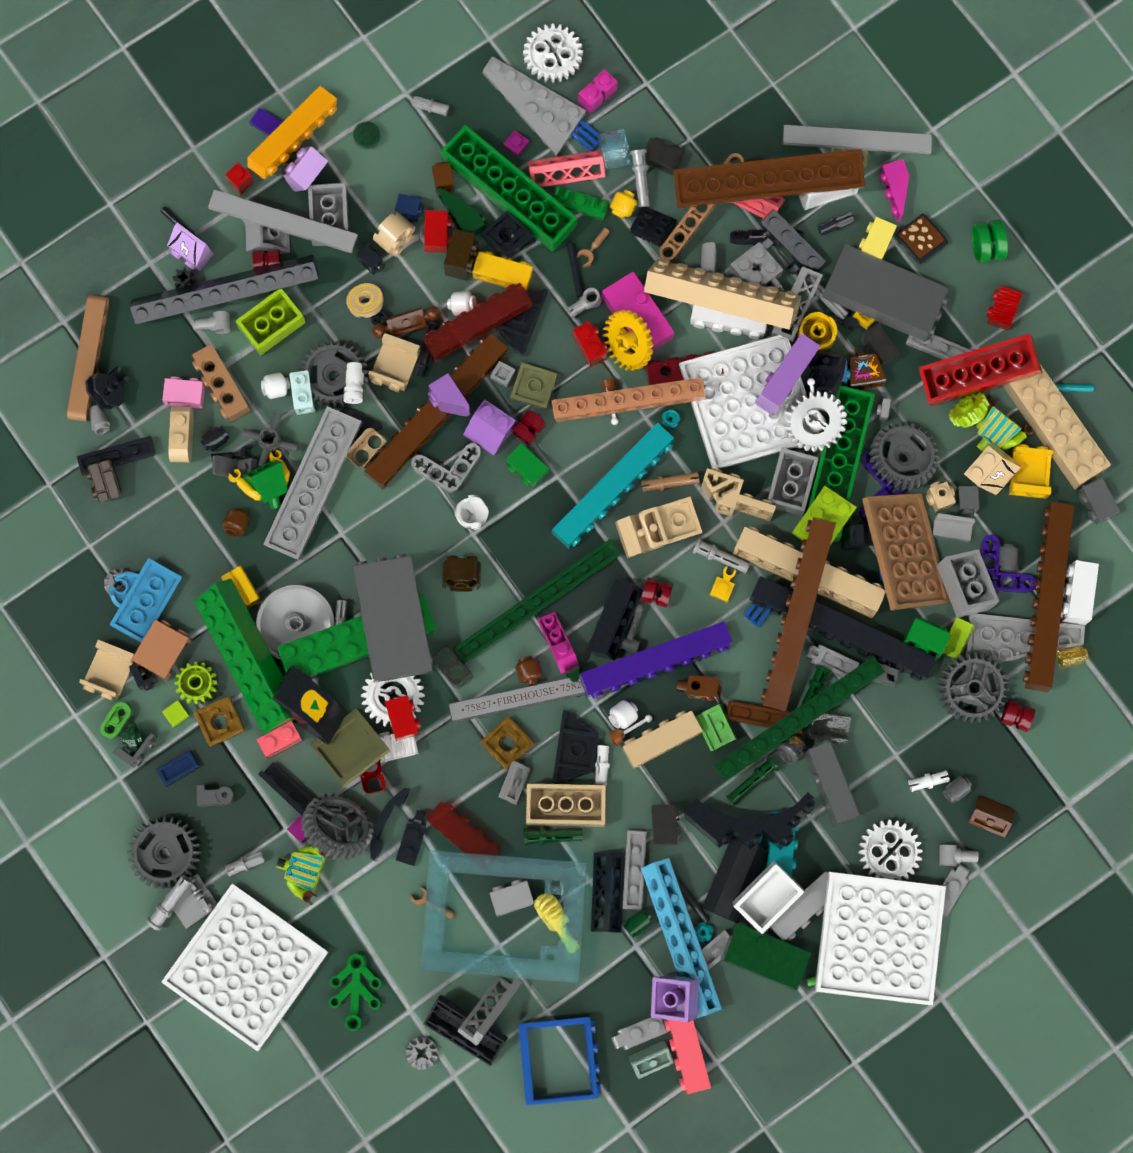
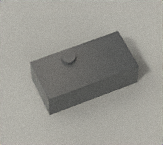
M831 742L808 749L804 756L832 826H837L858 817L860 814Z

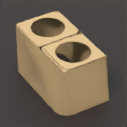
M368 428L348 449L346 457L355 466L364 469L366 464L376 456L387 441L373 428ZM373 435L381 439V445L376 449L368 445V440ZM359 450H366L369 454V458L365 463H360L356 460L355 456Z

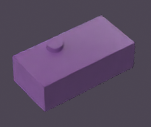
M801 333L776 372H770L765 382H767V385L754 404L773 416L820 348V345Z

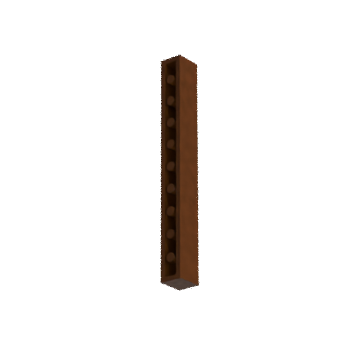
M491 333L488 337L484 336L478 343L479 347L467 354V360L463 364L459 363L453 371L454 374L451 376V379L465 399L496 367L498 362L508 354V347ZM430 400L425 405L419 406L415 412L416 415L404 423V428L400 433L396 432L391 437L389 445L387 447L383 446L379 450L377 458L374 461L370 460L366 464L365 475L383 490L452 415L451 413L442 412L438 407L434 408Z
M1051 502L1044 509L1043 518L1046 519V522L1041 530V536L1044 538L1043 543L1039 547L1041 561H1038L1036 569L1039 572V578L1036 579L1034 590L1037 591V594L1032 602V608L1035 610L1034 615L1030 619L1032 634H1029L1027 645H1030V650L1026 653L1025 663L1028 666L1027 671H1024L1023 674L1025 689L1047 693L1052 689L1074 505Z
M813 517L812 521L808 520L806 531L809 532L807 539H803L800 549L804 551L803 557H798L795 568L799 570L798 576H793L790 587L794 588L793 595H788L786 607H789L787 614H783L781 621L784 629L782 633L778 632L775 643L779 644L778 651H773L771 663H774L773 670H768L766 681L769 682L768 689L764 688L761 700H764V706L782 711L787 709L836 522Z

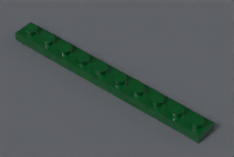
M610 539L462 641L453 650L465 665L621 556L620 552Z
M871 657L719 761L714 767L726 782L882 675L885 671L875 657Z

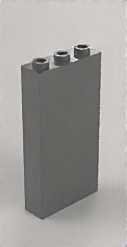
M845 244L822 298L926 342L928 336H933L937 327L933 325L934 322H938L943 313L940 310L941 306L945 307L949 296L946 295L949 288Z
M406 554L394 556L395 559L387 560L386 557L378 558L373 563L360 561L352 568L374 683L431 673L433 671L411 556L406 557Z

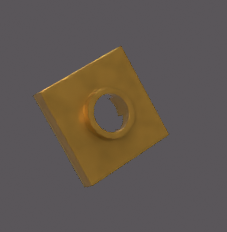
M226 696L194 711V715L209 747L245 732L230 696ZM219 715L227 719V725L223 729H217L213 724L215 717Z
M509 716L480 741L506 771L510 768L512 761L517 762L535 745ZM505 737H511L515 742L514 748L510 751H505L501 748V740Z

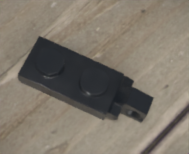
M417 810L414 820L409 819L396 861L415 866L426 832V823H423L425 812Z

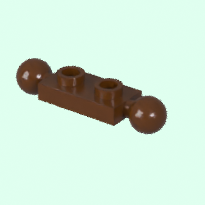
M431 306L423 313L422 308L419 307L385 318L387 325L375 324L372 328V334L379 339L383 338L384 333L387 332L396 337L427 327L425 320L437 321L440 318V310L435 306Z

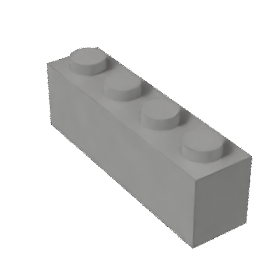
M824 872L804 890V893L769 927L779 940L791 941L797 935L795 931L799 927L804 929L812 922L809 919L814 914L818 916L824 911L828 880L827 872Z

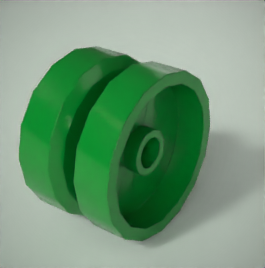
M991 220L988 226L985 222L973 223L971 239L977 263H988L991 257L994 261L1006 260L1008 243L1006 229L1002 220Z

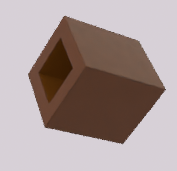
M439 162L432 166L436 193L439 188L446 192L453 191L454 181L450 163Z

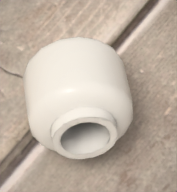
M469 291L454 292L447 301L448 309L455 316L471 315L473 310H476V298Z
M282 373L266 375L263 381H261L263 395H267L269 399L286 396L287 389H290L289 379L285 378Z
M622 700L610 709L609 720L614 727L626 729L637 720L638 708L633 702Z

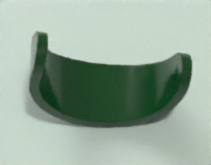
M580 664L565 670L566 677H569L571 682L579 680L581 673Z

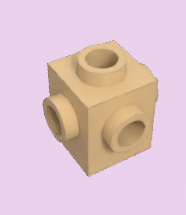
M935 482L930 485L929 490L926 492V500L930 506H933L935 513L953 507L956 503L954 489L947 482Z

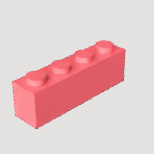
M664 1020L666 1031H670L672 1039L669 1040L671 1050L676 1051L677 1059H674L676 1070H681L682 1078L679 1081L682 1091L686 1090V1094L711 1088L694 1021Z

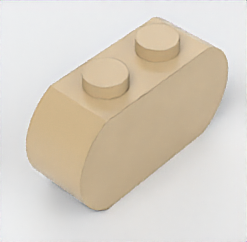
M192 406L171 407L168 447L170 462L190 463L192 460L194 411Z

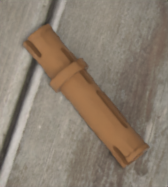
M698 472L663 478L658 476L657 479L641 480V486L649 485L642 487V492L658 489L659 491H664L665 488L699 484V478L691 479L698 477Z

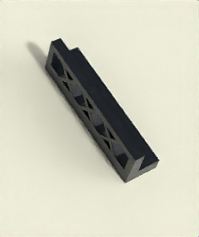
M272 762L265 771L261 770L258 773L301 816L303 815L306 807L313 799L284 771Z
M613 852L594 853L591 932L622 933L625 854ZM601 857H606V865L602 869L600 860ZM603 877L605 885L601 888L600 879ZM601 897L604 899L602 908L599 906V899ZM600 917L603 918V928H598V919Z

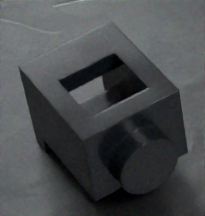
M370 242L356 254L357 261L372 275L382 271L386 265L382 260L383 256L376 249L373 251Z

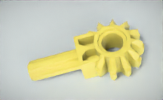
M551 893L541 894L534 901V907L538 915L550 931H557L569 952H575L579 949L580 945L566 925L570 920L561 904Z

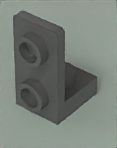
M214 455L212 474L228 478L230 473L236 478L238 476L234 473V470L238 469L241 472L240 477L244 478V474L256 469L257 460L250 458L237 461Z
M151 732L133 757H131L133 753L126 747L122 749L116 747L112 753L135 768L136 765L140 766L144 761V755L148 749L152 750L157 743V736Z

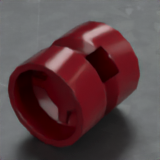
M263 250L253 251V269L281 263L280 250H268L267 253Z
M527 410L521 417L522 421L517 422L511 429V432L520 441L530 446L537 438L536 433H541L545 428L546 422L533 411Z
M647 577L641 601L650 604L655 602L657 606L667 608L673 584L664 581L660 584L657 579ZM657 588L663 590L661 598L655 597Z
M1009 699L1000 722L1008 726L1015 725L1016 729L1027 732L1034 719L1036 709L1026 705L1021 707L1019 702Z

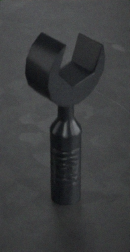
M824 313L830 316L835 323H842V327L847 330L854 331V328H858L859 321L854 318L845 317L844 320H841L834 315Z
M245 445L240 453L211 454V461H213L214 455L234 459L235 457H241L243 460L250 459L246 455V451L252 448V445Z

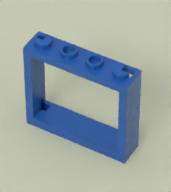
M590 1017L518 1024L526 1106L598 1098V1094H601L600 1081L596 1082V1074L599 1073V1063L594 1061V1053H597V1043L592 1041V1033H595L594 1021H590ZM584 1024L591 1092L533 1098L527 1029Z

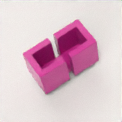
M604 69L593 79V85L589 83L578 93V103L592 114L603 104V99L606 101L617 91L618 81Z

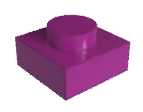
M514 130L503 146L519 157L529 144V140Z
M300 815L287 830L302 843L307 837L303 836L305 831L301 830L303 825L301 824L302 816Z

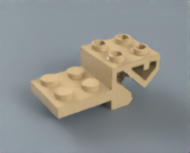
M707 468L701 489L708 501L715 499L716 512L732 517L734 510L771 521L776 508L775 505H772L771 501L764 499L759 501L750 494L740 495L739 493L744 481L740 479V476L732 473L729 475L724 474L717 468Z
M691 497L659 507H653L615 522L627 558L703 533Z

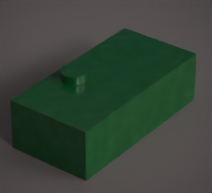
M734 923L721 961L791 990H798L811 953L767 934H761L759 931L740 923Z

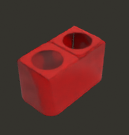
M379 760L377 761V769L374 772L365 771L360 775L362 788L366 795L386 791L384 775ZM371 778L380 779L382 785L378 791H371L368 788V781Z

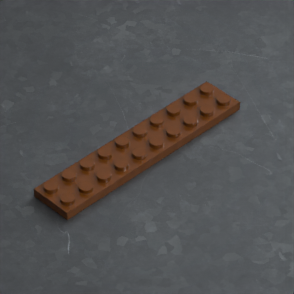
M861 149L673 170L677 208L865 188Z

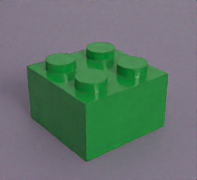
M915 618L909 625L902 642L935 656L937 660L942 656L951 634L942 626L937 625L935 627L930 625V622L924 618Z

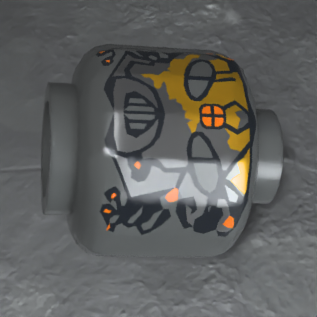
M798 734L791 736L777 747L779 757L787 763L797 762L807 749L804 738Z

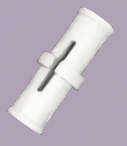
M597 746V759L594 764L596 768L595 785L607 786L608 768H610L608 763L609 746Z
M944 770L931 775L929 773L925 774L924 777L910 779L908 784L913 785L917 783L916 786L910 787L911 792L927 787L931 789L934 785L948 783L950 780L949 777L941 779V777L948 775L947 771Z

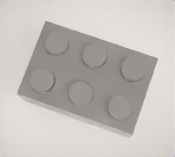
M346 184L310 185L308 187L310 220L349 231ZM312 241L313 246H325Z
M781 448L767 498L768 501L773 503L772 505L776 506V510L803 516L818 457Z
M979 549L947 556L937 565L957 618L988 611L1000 602Z

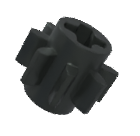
M186 267L180 271L176 270V276L172 277L173 281L176 282V288L192 285L197 282L196 278L193 277V270L188 272Z

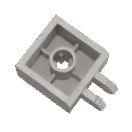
M760 242L730 264L729 272L733 277L740 278L748 283L757 282L760 286L768 287L771 284L773 287L778 288L779 291H784L781 284L777 281L782 276L783 269Z

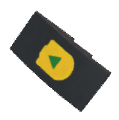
M294 666L289 667L272 697L273 701L285 708V713L298 721L297 724L327 745L330 744L347 713L325 690Z

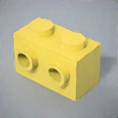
M876 217L874 223L870 221L866 230L869 233L867 239H862L859 248L863 252L882 259L897 225Z

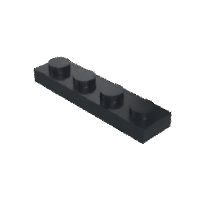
M147 436L79 455L77 460L81 474L84 476L86 475L85 469H88L89 463L111 458L113 466L116 467L155 456L156 452L152 437Z

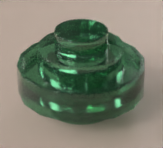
M366 121L359 123L354 128L353 137L357 146L362 149H372L377 146L381 138L377 125Z
M129 723L125 733L121 734L123 745L126 744L131 752H137L140 744H143L142 729H138L136 723Z

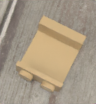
M384 333L382 338L383 345L373 370L368 373L369 379L376 385L381 386L384 384L393 391L399 392L401 390L405 392L421 352L420 346Z
M98 640L95 646L98 649L85 679H80L79 683L84 686V690L94 693L95 690L101 692V696L108 700H112V698L119 699L131 672L129 666L134 664L131 660L134 654Z

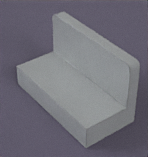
M937 513L933 521L932 535L933 537L970 542L975 519Z

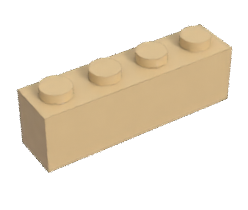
M686 710L675 715L676 719L671 722L669 719L658 724L659 728L655 730L650 728L641 733L642 737L638 739L633 737L625 741V746H623L622 750L632 768L635 769L701 734L702 729L692 710L688 713Z

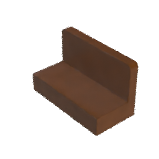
M978 796L968 823L1005 838L1013 823L1015 810Z

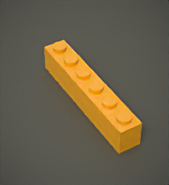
M319 86L248 156L247 167L264 180L269 175L272 176L281 163L284 164L293 151L296 152L305 139L308 140L317 127L320 128L324 124L325 119L336 112L337 98Z

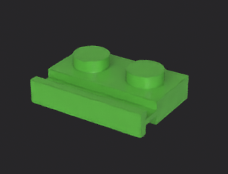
M721 704L695 716L711 752L737 740Z

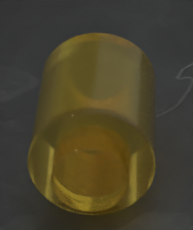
M1079 645L1057 650V658L1060 667L1064 669L1085 664L1088 659V653L1086 648Z

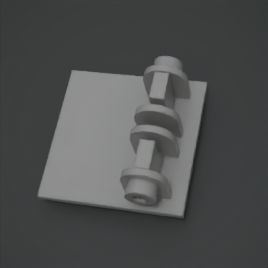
M198 874L189 877L192 883L173 907L174 912L186 929L213 911L218 904Z

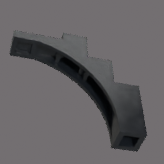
M807 792L793 807L780 813L760 818H739L717 812L696 799L683 813L685 819L718 848L729 843L732 835H734L749 849L757 846L764 836L779 850H782L784 846L787 847L792 843L794 837L792 828H796L800 824L805 814L808 815L813 811L815 801L814 797Z

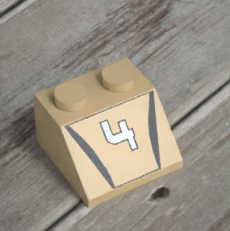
M992 442L964 474L979 487L997 495L1022 466Z

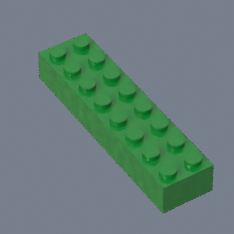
M466 125L441 150L442 161L450 163L454 171L502 211L506 212L508 210L550 251L554 252L577 227L578 218Z
M840 385L837 394L834 395L835 401L839 399L841 401L840 405L845 407L843 412H846L847 416L843 419L847 423L842 425L845 431L839 432L842 437L835 438L837 443L830 442V448L824 445V449L820 452L807 510L824 486L848 502L850 501L875 394ZM843 528L833 542H839Z
M232 579L214 583L196 598L194 603L263 735H266L280 726L295 720L284 712L285 708L272 700L283 676Z
M422 593L418 597L425 633L429 635L436 632L437 628L425 596ZM361 616L277 646L285 673L289 667L294 666L309 678L369 657Z

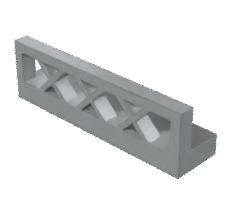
M802 266L791 291L799 296L801 292L807 291L808 300L800 302L799 309L801 315L796 317L794 321H797L796 326L794 323L792 324L794 329L792 334H786L783 332L784 328L774 326L772 337L780 335L793 342L822 280L823 274ZM809 275L817 278L815 284L807 286L805 280Z
M498 975L457 1032L475 1045H478L522 982L515 978L512 984H510ZM500 984L507 991L505 993H497L496 985ZM494 998L496 1006H488L486 999ZM485 1011L486 1019L478 1020L476 1012ZM467 1025H475V1035L466 1030L465 1027Z

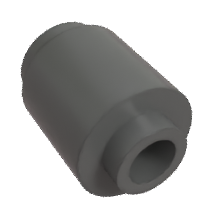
M1004 544L1003 547L999 548V567L1001 572H1016L1019 549L1014 544Z
M958 776L945 787L942 793L949 803H957L972 791L970 788L972 784L966 777Z

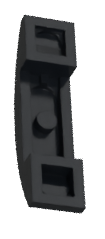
M407 788L398 792L385 805L375 823L370 844L372 861H377L384 847V843L378 839L394 806L402 809L410 793V790Z

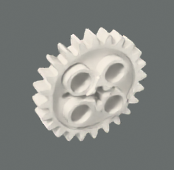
M552 24L551 28L548 29L547 25H544V30L538 27V33L532 31V38L527 37L528 43L524 44V49L526 50L523 51V56H525L524 63H528L527 69H532V75L538 73V79L544 76L545 82H547L548 78H551L552 83H554L555 78L562 82L563 76L569 79L568 73L574 75V69H579L578 63H582L580 56H583V51L580 50L582 49V44L578 43L579 37L574 38V31L568 33V27L561 30V25L555 28L554 24ZM555 39H557V40H560L561 42L558 43V44H555V43H553L552 41L555 40ZM538 48H543L545 51L538 52L536 50ZM564 54H567V55H569L570 57L567 58V59H565V58H562L561 56L564 55ZM547 63H552V64H554V66H553V67H547L546 64H547Z
M888 820L886 825L883 821H880L879 828L875 824L872 825L874 831L866 830L869 836L863 835L861 837L865 843H859L863 850L859 851L858 854L864 856L859 860L866 863L863 869H870L868 876L874 873L876 878L882 877L884 879L901 881V876L907 880L909 879L907 873L915 874L912 868H919V865L915 862L922 860L917 854L922 853L923 850L917 849L921 842H915L918 835H911L912 828L906 831V824L899 827V821L892 825L891 820ZM886 833H891L894 836L893 843H888L885 840ZM899 839H902V843L892 852L894 856H888L879 865L878 862L888 853L887 849L892 848ZM873 847H878L881 850L880 857L873 856ZM901 847L908 849L909 854L907 857L901 856L899 852ZM887 861H893L895 863L896 867L894 871H889L887 869Z

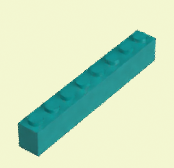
M657 422L552 529V534L568 549L571 546H577L582 540L581 536L585 532L588 534L595 527L594 523L598 519L602 520L608 514L607 509L611 505L615 507L621 500L620 496L624 492H630L635 486L633 483L637 479L641 480L647 474L646 470L650 466L654 467L661 458L659 456L663 452L668 453L672 449L674 437Z

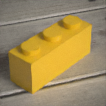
M484 251V253H478L472 273L474 279L523 292L528 290L533 267L527 262L521 261L518 263L512 261L511 258L506 260L504 257L500 258L491 252Z

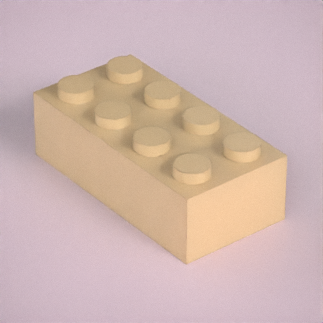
M527 784L526 825L605 827L606 785Z

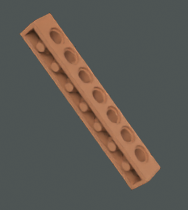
M701 377L552 400L554 419L557 422L707 399L704 380Z

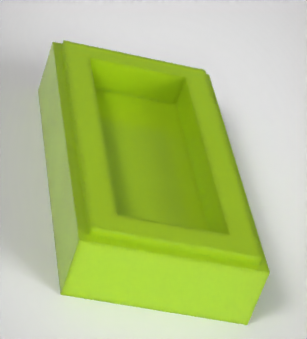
M956 617L949 632L951 636L943 653L959 660L957 655H962L975 625Z

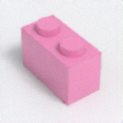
M180 377L165 378L162 399L165 405L192 406L193 408L203 409L205 385L200 379L190 378L189 380H182Z

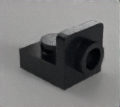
M136 663L129 666L140 690L144 689L147 691L155 687V683L158 682L155 676L145 680L144 678L147 675L143 667L139 668Z

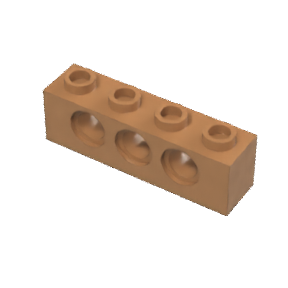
M212 344L192 354L194 358L192 364L197 372L201 370L203 374L201 380L206 388L210 386L213 392L210 395L215 403H220L222 408L219 410L224 419L228 418L230 422H233L251 412ZM214 365L215 369L213 371H206L208 366ZM218 381H224L222 387H215ZM233 397L231 403L224 402L225 398Z

